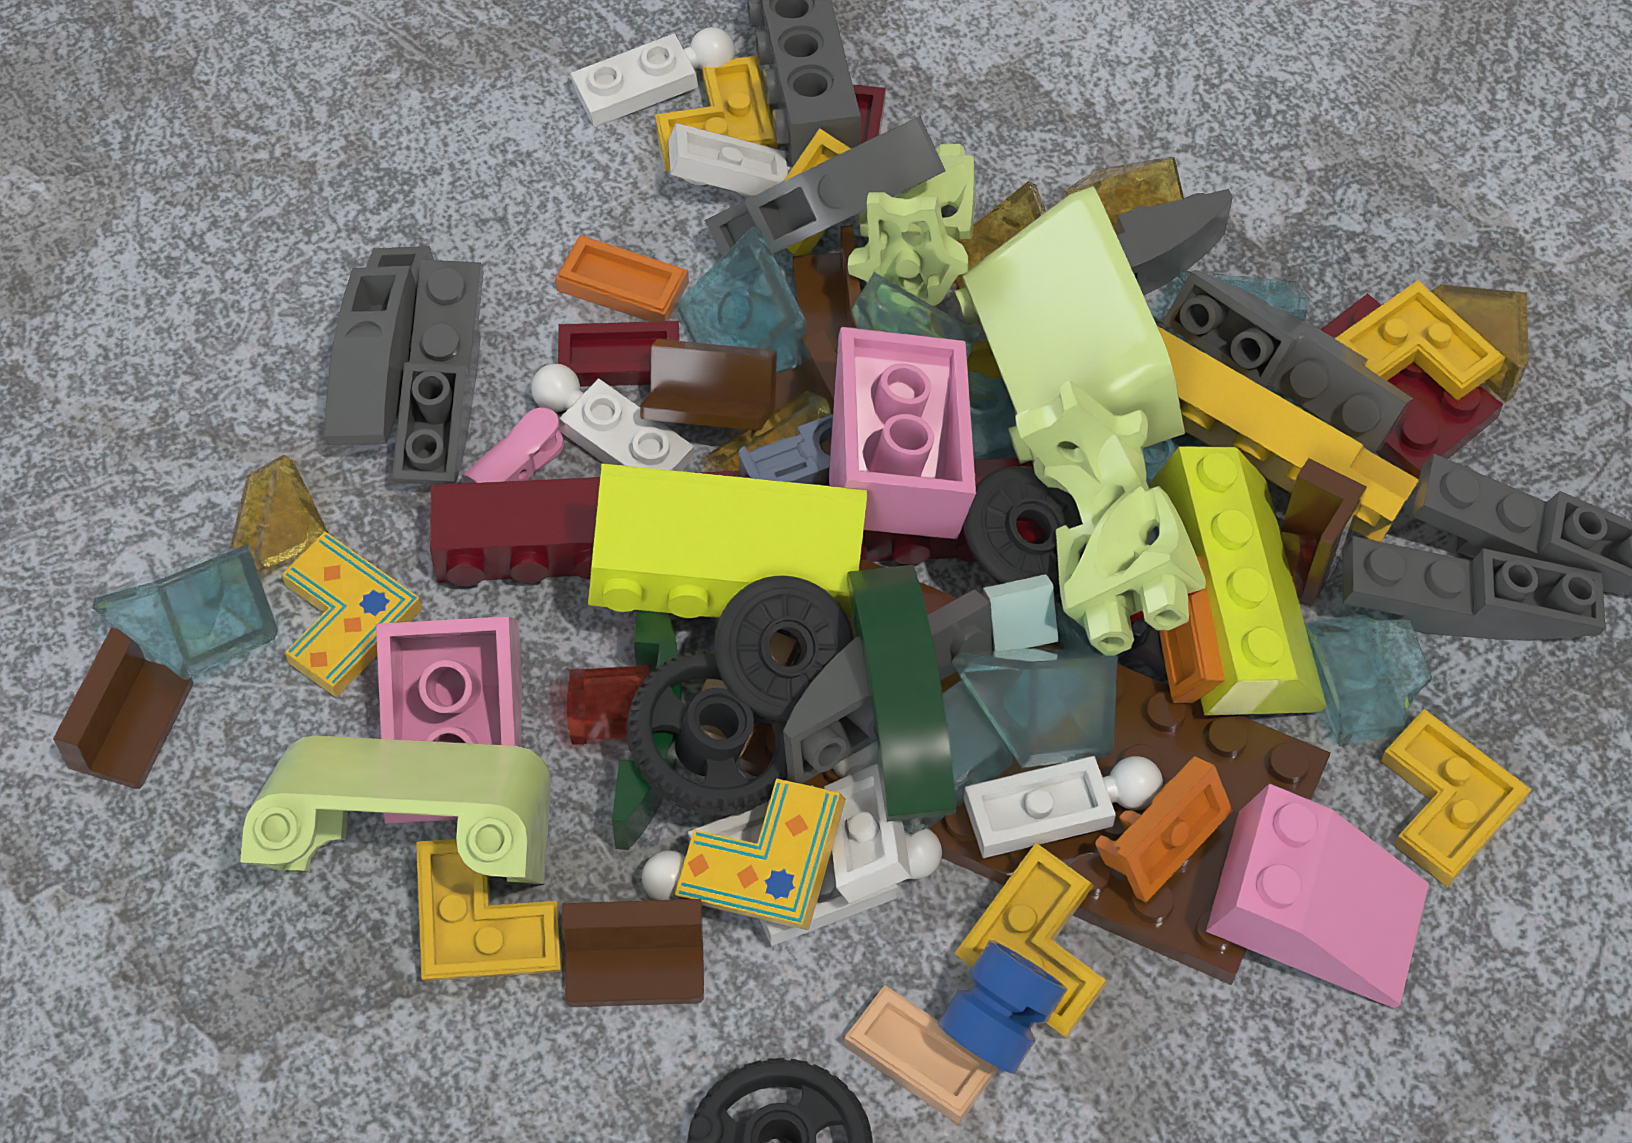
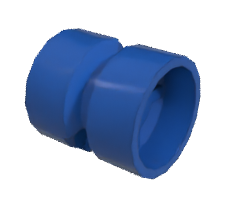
M989 940L969 971L974 982L971 990H958L937 1024L946 1034L977 1056L1006 1072L1014 1074L1036 1041L1031 1031L1032 1025L1034 1023L1048 1022L1068 989L1052 975L1001 943Z

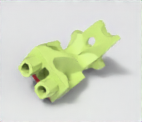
M940 144L936 148L946 170L945 172L894 197L889 196L885 192H869L867 196V210L859 213L861 236L869 237V242L865 247L853 250L848 258V271L850 275L866 280L876 298L889 308L905 313L922 312L932 309L942 302L957 276L968 273V255L963 245L956 240L971 239L973 237L977 196L974 156L965 155L964 147L961 144ZM948 206H954L957 209L953 216L942 217Z
M1069 380L1059 385V397L1051 404L1036 409H1027L1016 415L1015 418L1021 440L1037 456L1033 463L1035 475L1048 487L1059 488L1071 494L1082 519V525L1070 529L1064 525L1056 529L1059 585L1063 610L1085 628L1092 646L1105 656L1113 657L1131 648L1134 642L1132 622L1144 617L1145 621L1156 630L1168 631L1188 622V596L1205 589L1206 579L1184 524L1168 494L1159 486L1149 489L1147 485L1146 464L1142 448L1147 439L1148 432L1146 415L1141 410L1123 416L1113 415ZM1063 441L1073 442L1078 448L1073 450L1065 449L1059 446V443ZM1155 526H1160L1159 537L1152 545H1148L1151 531Z

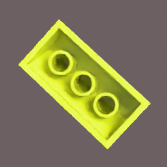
M1178 447L1151 480L1148 487L1151 489L1159 486L1168 494L1184 524L1196 556H1201L1225 679L1219 686L1200 698L1204 715L1322 712L1327 705L1266 479L1237 447Z
M602 463L588 605L608 607L619 612L642 610L673 613L683 618L699 616L720 618L729 601L747 585L771 576H793L808 580L826 590L839 603L848 620H850L852 606L847 573L849 571H859L867 490Z

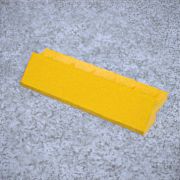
M1158 327L1173 368L1185 432L1211 447H1237L1264 478L1291 494L1297 475L1308 458L1367 486L1353 530L1370 540L1382 542L1419 483L1417 478L1366 450L1363 444Z

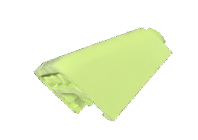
M1093 186L1068 195L968 270V273L962 275L964 288L955 290L954 293L966 326L977 322L981 333H985L1016 415L1027 409H1036L1051 404L1059 397V385L1070 380L1113 415L1123 416L1141 410L1146 415L1148 422L1147 439L1142 448L1185 434L1175 376L1166 346L1100 197ZM1017 425L1008 428L1019 463L1023 464L1032 461L1033 464L1037 456L1021 440ZM1063 441L1059 443V446L1065 449L1073 450L1078 448L1073 442Z
M334 736L302 737L292 743L282 755L247 813L243 826L240 862L273 870L310 872L311 858L318 848L330 841L346 840L348 811L457 816L456 840L458 853L463 862L473 871L488 876L507 877V882L544 884L551 793L550 771L542 758L530 749L518 746Z

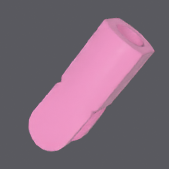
M541 407L529 411L507 434L506 438L499 441L462 475L464 483L528 480L535 471L553 460L563 450L564 441L562 434L559 432L560 424L557 414L551 409Z

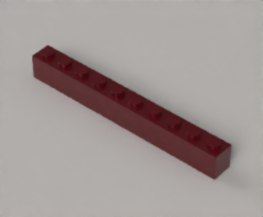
M1018 458L974 460L975 486L985 476L999 469L1013 466L1034 468L1032 461L1020 464ZM740 471L698 472L741 477ZM600 477L431 485L430 553L437 583L451 582L456 585L470 586L484 580L515 579L520 582L533 583L547 577L579 576L584 579H590ZM1026 517L1016 520L1018 533L1024 540L1033 544L1044 543V532L1037 522ZM962 526L957 539L863 530L860 560L871 562L896 561L908 565L918 564L927 559L959 558L964 561H976L967 544L964 526Z

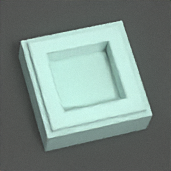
M1046 574L983 588L984 597L991 602L992 643L995 655L1058 642L1053 584Z

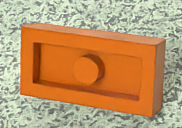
M1194 756L1173 779L1165 784L1142 815L1128 810L1119 816L1125 832L1117 841H1112L1102 835L1096 840V846L1105 865L1126 875L1136 898L1145 903L1233 811L1215 765Z

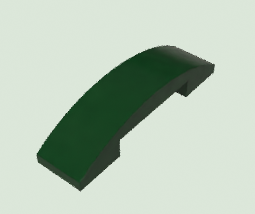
M913 565L849 571L847 573V582L856 637L860 636L878 742L877 765L886 820L890 822L955 814V787L944 700L929 619L915 568Z
M637 610L634 634L637 674H650L665 661H671L673 657L679 656L675 634L668 613ZM680 683L671 689L675 696L682 701V686ZM664 730L653 732V739L658 751L671 768L675 769L678 758L674 747L676 733ZM619 759L612 827L615 849L629 850L654 818L664 799L656 793L657 789L651 788L641 776L642 772L637 770L633 760Z

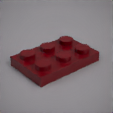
M1367 293L1322 328L1321 331L1336 338L1379 308L1381 304ZM1412 362L1387 380L1412 397L1413 400L1383 447L1377 452L1389 463L1419 480L1422 465L1433 454L1449 459L1498 418L1503 404L1480 385L1457 401L1420 366Z

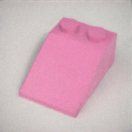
M841 327L838 338L829 486L867 490L863 530L950 539L958 538L976 495L965 341Z
M507 616L376 624L381 739L521 747L522 676L519 620ZM384 813L385 824L458 820L457 816Z
M1268 784L1238 813L1206 932L1395 1009L1401 1005L1429 883L1334 810Z

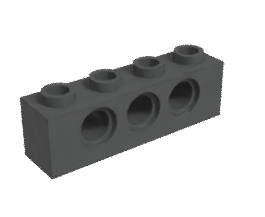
M747 0L750 26H760L761 31H755L759 65L769 64L770 68L764 70L768 104L778 103L779 109H773L777 144L787 143L792 167L819 128L851 149L860 145L861 115L832 0Z

